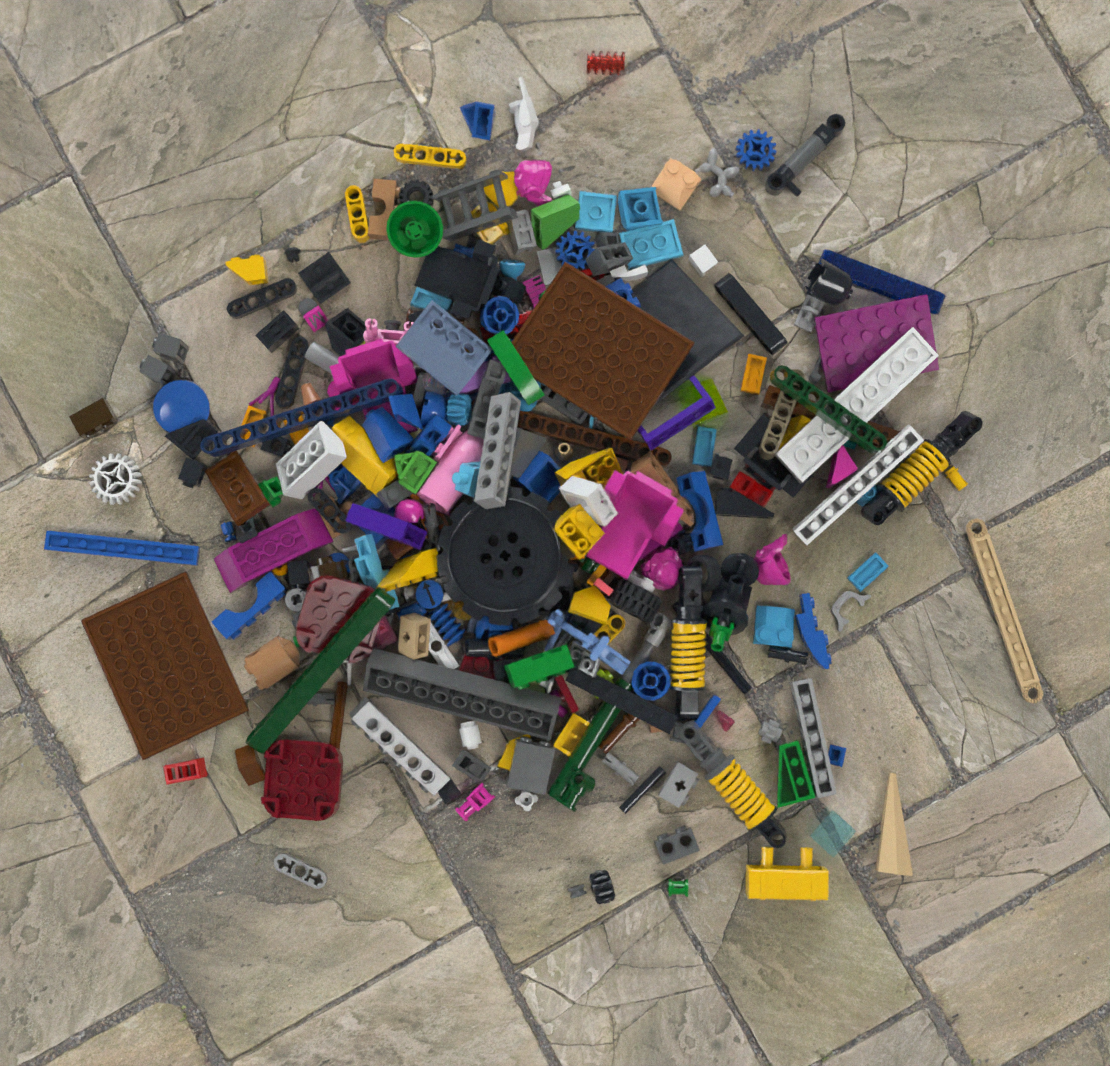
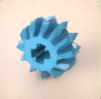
M459 393L458 395H451L448 399L446 414L451 425L457 426L459 424L461 426L469 424L473 407L469 395Z

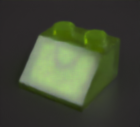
M712 378L701 381L700 384L712 398L715 409L692 423L694 428L728 413ZM693 385L680 390L678 393L684 409L702 398Z

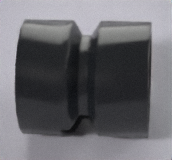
M576 614L568 621L576 628L581 627V632L587 636L590 633L594 634L601 625V623Z

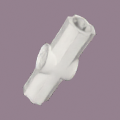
M431 622L429 637L430 653L439 666L456 669L459 667V664ZM434 641H440L442 644V648L438 652L432 650V643Z

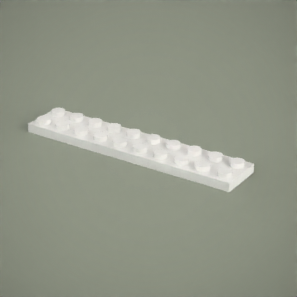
M912 327L834 400L867 423L939 355ZM826 406L825 411L828 414H831V408L829 406ZM815 416L776 452L775 456L799 483H802L849 438L820 417ZM841 416V423L847 425V419Z

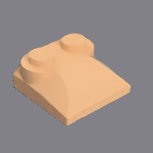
M670 158L651 187H656V194L659 198L681 211L701 182V178L696 172L681 162Z

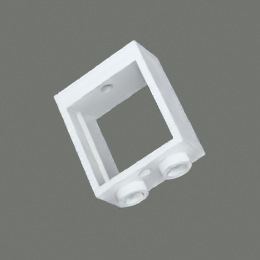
M571 476L559 488L570 508L581 504L598 525L606 526L618 514L601 484Z

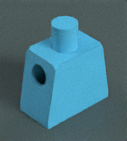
M480 462L461 464L459 472H455L452 476V481L456 484V491L475 497Z

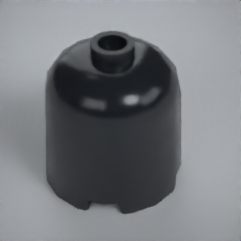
M821 259V264H815L807 278L810 280L808 287H804V293L832 306L843 303L845 299L848 300L853 293V289H851V276L824 259Z

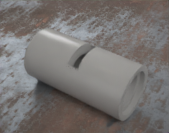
M316 342L309 346L305 354L307 360L331 373L330 366L339 363L338 358L340 356Z

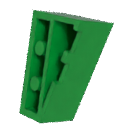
M563 645L510 663L504 667L511 687H518V690L529 687V683L536 680V683L548 680L547 676L553 674L555 677L566 673L565 670L573 668L574 664L567 645Z
M794 740L780 744L778 748L776 807L780 808L815 798L799 741Z

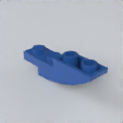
M810 593L801 594L799 597L802 614L795 615L800 636L815 662L822 669H830L829 665L832 664L831 655L826 650V645H829L828 636L824 634L823 630H815L818 627L817 617L813 616L812 608H815L814 598L810 597Z

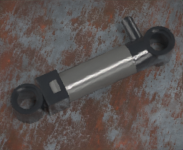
M840 114L829 116L826 124L822 123L803 145L774 173L770 174L765 184L767 193L777 196L787 187L798 197L802 191L792 181L823 150L825 151L834 142L836 137L841 135L846 123L844 117ZM836 123L839 126V128L834 129L831 127L830 124ZM777 181L779 182L780 186L774 187L772 186L771 182Z

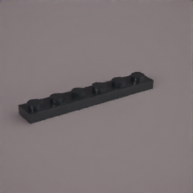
M574 663V667L571 668L565 681L670 735L678 719L677 716L598 675L593 677L578 669L579 666Z

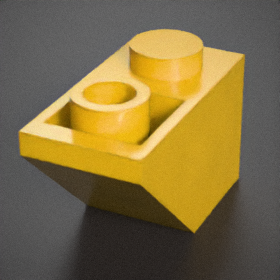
M251 255L248 259L235 257L231 258L230 261H225L228 269L250 286L269 283L267 264L264 257Z

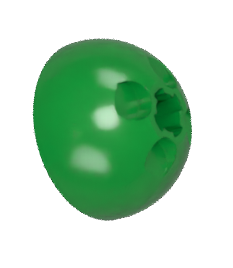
M408 201L398 205L391 212L386 227L387 237L392 247L400 254L411 258L424 257L432 253L440 244L443 236V223L437 211L430 205L420 201Z

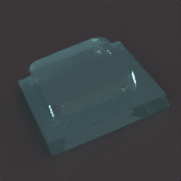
M832 810L810 837L834 858L856 833V830Z

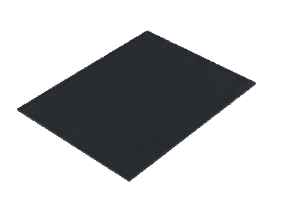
M672 259L632 289L633 293L631 295L639 300L641 304L640 309L695 342V345L656 404L744 337L741 331Z

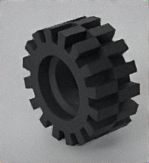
M416 179V182H413V180H410L409 184L406 182L404 184L405 187L400 189L399 200L401 204L410 201L409 198L413 192H421L424 195L422 202L430 206L434 204L432 189L424 181L420 182Z

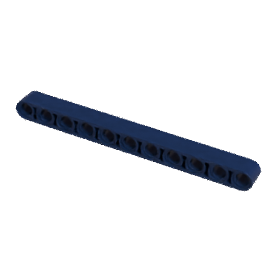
M392 378L208 436L201 441V449L212 457H218L315 426L320 421H331L390 402L389 396L402 395L403 388ZM396 385V390L393 393H389V388ZM374 391H378L377 397L371 399V394ZM360 397L359 402L353 405V399ZM341 403V408L335 411V405ZM323 408L322 415L317 416V411ZM305 414V419L299 422L300 415ZM287 420L286 426L281 428L282 421ZM269 426L268 432L263 434V428ZM250 431V437L245 440V434ZM232 437V443L227 445V440ZM215 443L214 449L209 451L210 445Z

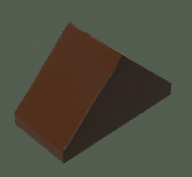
M249 745L236 749L238 770L247 785L251 786L265 780V772L257 751Z

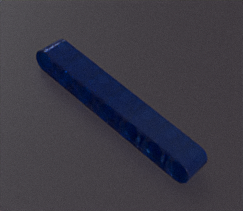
M823 250L818 264H821V259H824L842 269L851 276L852 284L894 300L926 294L928 295L930 313L935 315L940 313L946 297L945 294L839 253Z

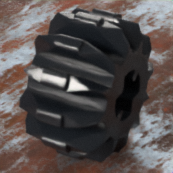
M598 870L590 874L589 880L595 901L599 905L614 901L615 892L609 873L606 870Z

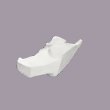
M520 77L519 82L523 99L509 103L511 108L509 111L515 116L514 122L519 134L515 146L517 149L525 151L532 148L535 130L539 122L524 80Z

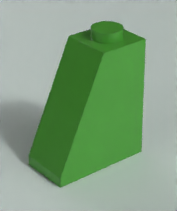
M568 194L531 209V224L536 245L542 250L546 249L580 219V204L577 200Z

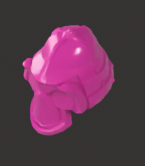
M525 160L520 162L514 171V182L518 189L517 195L527 198L528 201L537 206L552 201V198L544 194L552 173V166L549 161Z
M782 534L781 537L769 545L763 546L761 550L757 549L754 559L759 566L757 581L760 584L788 585L791 582L788 565L780 552L787 544V534Z
M661 545L642 558L644 562L640 566L642 575L654 582L653 586L656 589L665 591L674 588L679 583V568L683 565L678 552L674 551L672 547L664 549Z

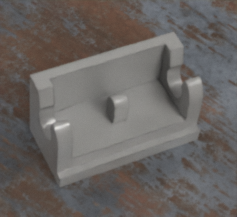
M528 210L517 211L518 218L507 222L515 255L521 254L524 250L530 252L537 246Z

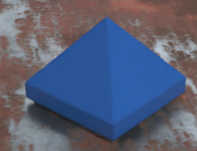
M830 744L828 752L830 764L842 767L846 748Z

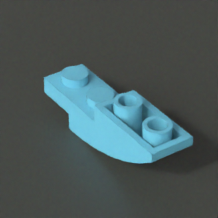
M368 534L354 539L359 558L354 559L364 585L376 589L389 572V569L382 570L372 534ZM395 589L388 591L387 593L395 598V602L390 609L399 607Z

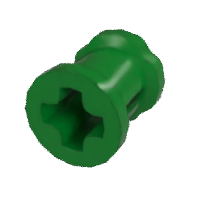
M668 879V896L684 895L688 897V879L684 881Z

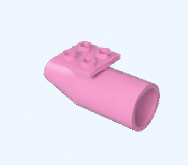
M459 424L454 428L451 427L443 442H440L431 454L433 456L431 459L438 463L417 492V496L424 503L428 504V506H430V503L435 504V510L444 515L451 513L463 495L462 492L455 490L456 484L452 481L453 474L459 472L462 463L480 462L484 439L467 434V430L464 433L461 432L460 428L462 426Z

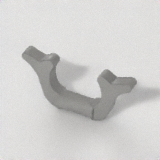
M845 591L832 605L831 611L837 620L838 631H842L844 624L849 623L848 619L843 618L839 614L842 605L852 597L857 600L859 606H864L865 601L871 598V595L863 596L852 591Z

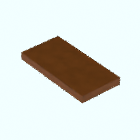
M234 451L205 471L237 526H240L270 505L238 451Z

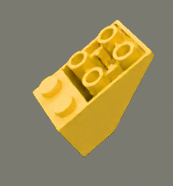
M610 447L568 463L556 471L555 475L560 486L571 476L601 484L604 489L614 471L622 475L623 472L613 449Z
M437 548L398 560L376 588L381 587L388 592L410 585V581L412 584L424 581V576L425 579L436 577V572H438Z

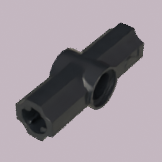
M490 636L486 639H466L464 650L467 657H487L489 660L495 661L504 657L524 656L525 647L495 657L488 645L489 639L495 636Z

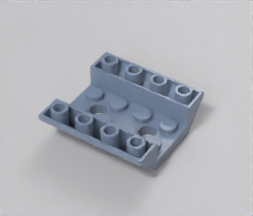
M433 300L430 301L395 346L455 395L461 392L492 350L487 343ZM433 323H435L436 325H438V326L440 327V329H439V328H436Z

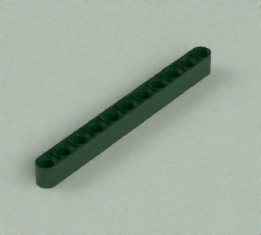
M381 587L376 588L252 730L245 743L260 754H263L394 604L395 598Z

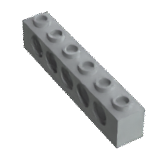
M510 392L491 396L474 499L476 503L485 509L505 506L521 405V401Z
M812 678L790 682L814 795L816 798L836 795Z

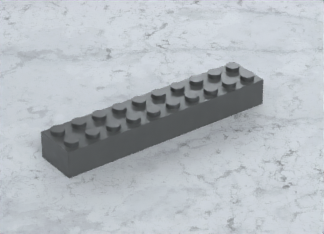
M375 648L372 649L367 662L363 691L546 740H551L561 697L527 688L518 690V687L512 688L511 684Z

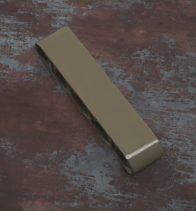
M792 369L805 379L804 373L801 370ZM793 383V389L800 391V386L797 383ZM782 390L758 450L761 458L766 460L772 459L778 451L796 404V400L793 398L792 400H787L784 397L786 393ZM777 412H784L786 417L779 416ZM771 429H777L779 434L772 433ZM764 446H771L773 451H767Z

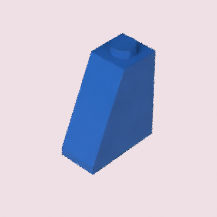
M383 407L376 410L371 409L365 417L367 419L362 425L383 463L392 459L394 455L404 452L414 440Z

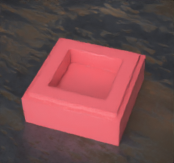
M601 579L595 581L594 585L606 595L610 596L613 593V589Z

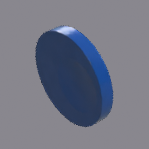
M174 380L165 384L158 391L154 399L153 411L159 425L170 433L199 420H207L210 413V403L205 391L196 383L188 380Z

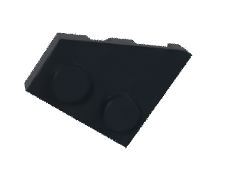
M202 419L166 434L165 437L194 460L202 451L201 441L208 436L217 434L218 430L207 420Z

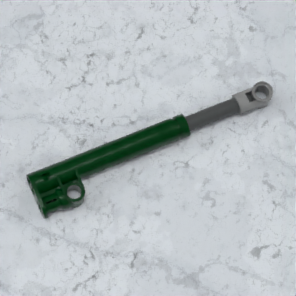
M656 613L653 621L650 622L648 632L643 638L645 640L623 677L617 678L615 685L632 693L634 670L640 664L647 662L655 647L658 648L664 637L671 634L673 625L669 618L662 613ZM605 701L601 704L547 792L548 795L574 812L577 811L575 807L580 798L584 797L586 793H590L596 783L592 776L584 772V769L621 709Z

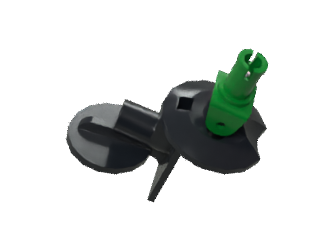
M734 553L725 557L721 563L722 577L720 583L712 591L710 602L706 603L703 606V611H701V618L708 620L709 636L713 637L711 648L717 652L723 650L724 642L729 641L731 635L744 631L748 625L749 617L746 612L752 591L750 585L755 583L759 576V566L755 559L747 554Z

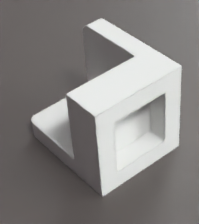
M703 245L689 256L690 263L701 277L705 276V273L718 263L706 245Z

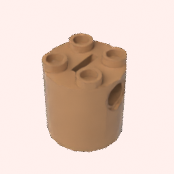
M279 635L246 656L244 660L246 671L250 675L253 674L257 679L255 682L261 690L269 688L300 667L297 647L292 641Z

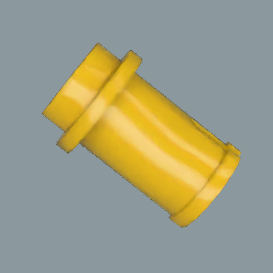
M953 466L945 472L946 478H949L957 488V491H960L968 483L958 472L959 469Z

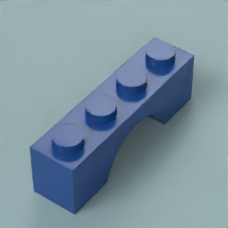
M705 471L690 472L676 477L680 495L691 503L696 515V525L690 533L691 539L694 542V551L709 550L724 545Z
M270 571L256 583L257 599L249 610L235 613L225 609L212 621L213 625L225 639L235 640L238 638L245 626L250 627L257 621L256 617L262 613L264 615L272 608L270 605L273 602H279L286 596L285 592L288 589L273 572Z

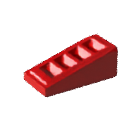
M204 758L163 766L166 785L207 777ZM187 765L190 766L191 776H189ZM180 766L182 768L183 777H181ZM172 768L175 770L176 779L173 778Z

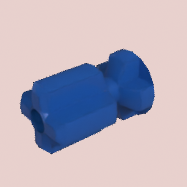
M231 521L221 524L223 534L227 535L225 538L226 542L237 539L236 535H232L234 528Z

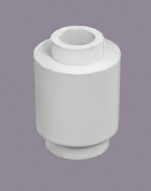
M475 721L461 723L459 731L463 747L467 746V750L479 748L478 744L482 743L478 725H476Z

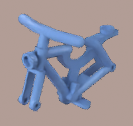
M558 609L549 614L546 620L554 627L555 634L549 637L545 651L553 649L560 632L565 630L577 640L583 642L581 646L591 652V660L595 661L599 658L602 662L623 675L631 661L607 645L609 643L607 636H603L601 639L592 633L587 636L567 623L574 614L563 615Z

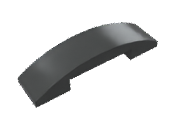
M493 360L488 362L472 409L467 430L469 435L482 439L485 438L491 396L498 395L507 372L502 363Z

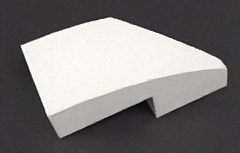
M625 265L611 270L610 274L616 279L622 278L625 281H632L646 277L648 270L643 265L627 272Z

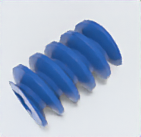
M445 603L427 615L433 614L430 619L431 621H436L434 624L435 628L441 627L438 633H445L442 639L443 641L449 640L447 643V647L461 640L466 630L458 629L461 622L454 623L457 616L450 617L453 610L446 611L445 609L449 604Z

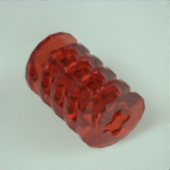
M592 50L590 56L587 52V74H590L592 69L595 75L598 74L599 69H601L602 75H605L606 70L609 71L610 75L616 70L617 76L620 75L622 70L624 72V51H622L620 57L617 51H614L613 56H611L610 51H607L605 56H603L602 51H599L598 56H596L595 50Z

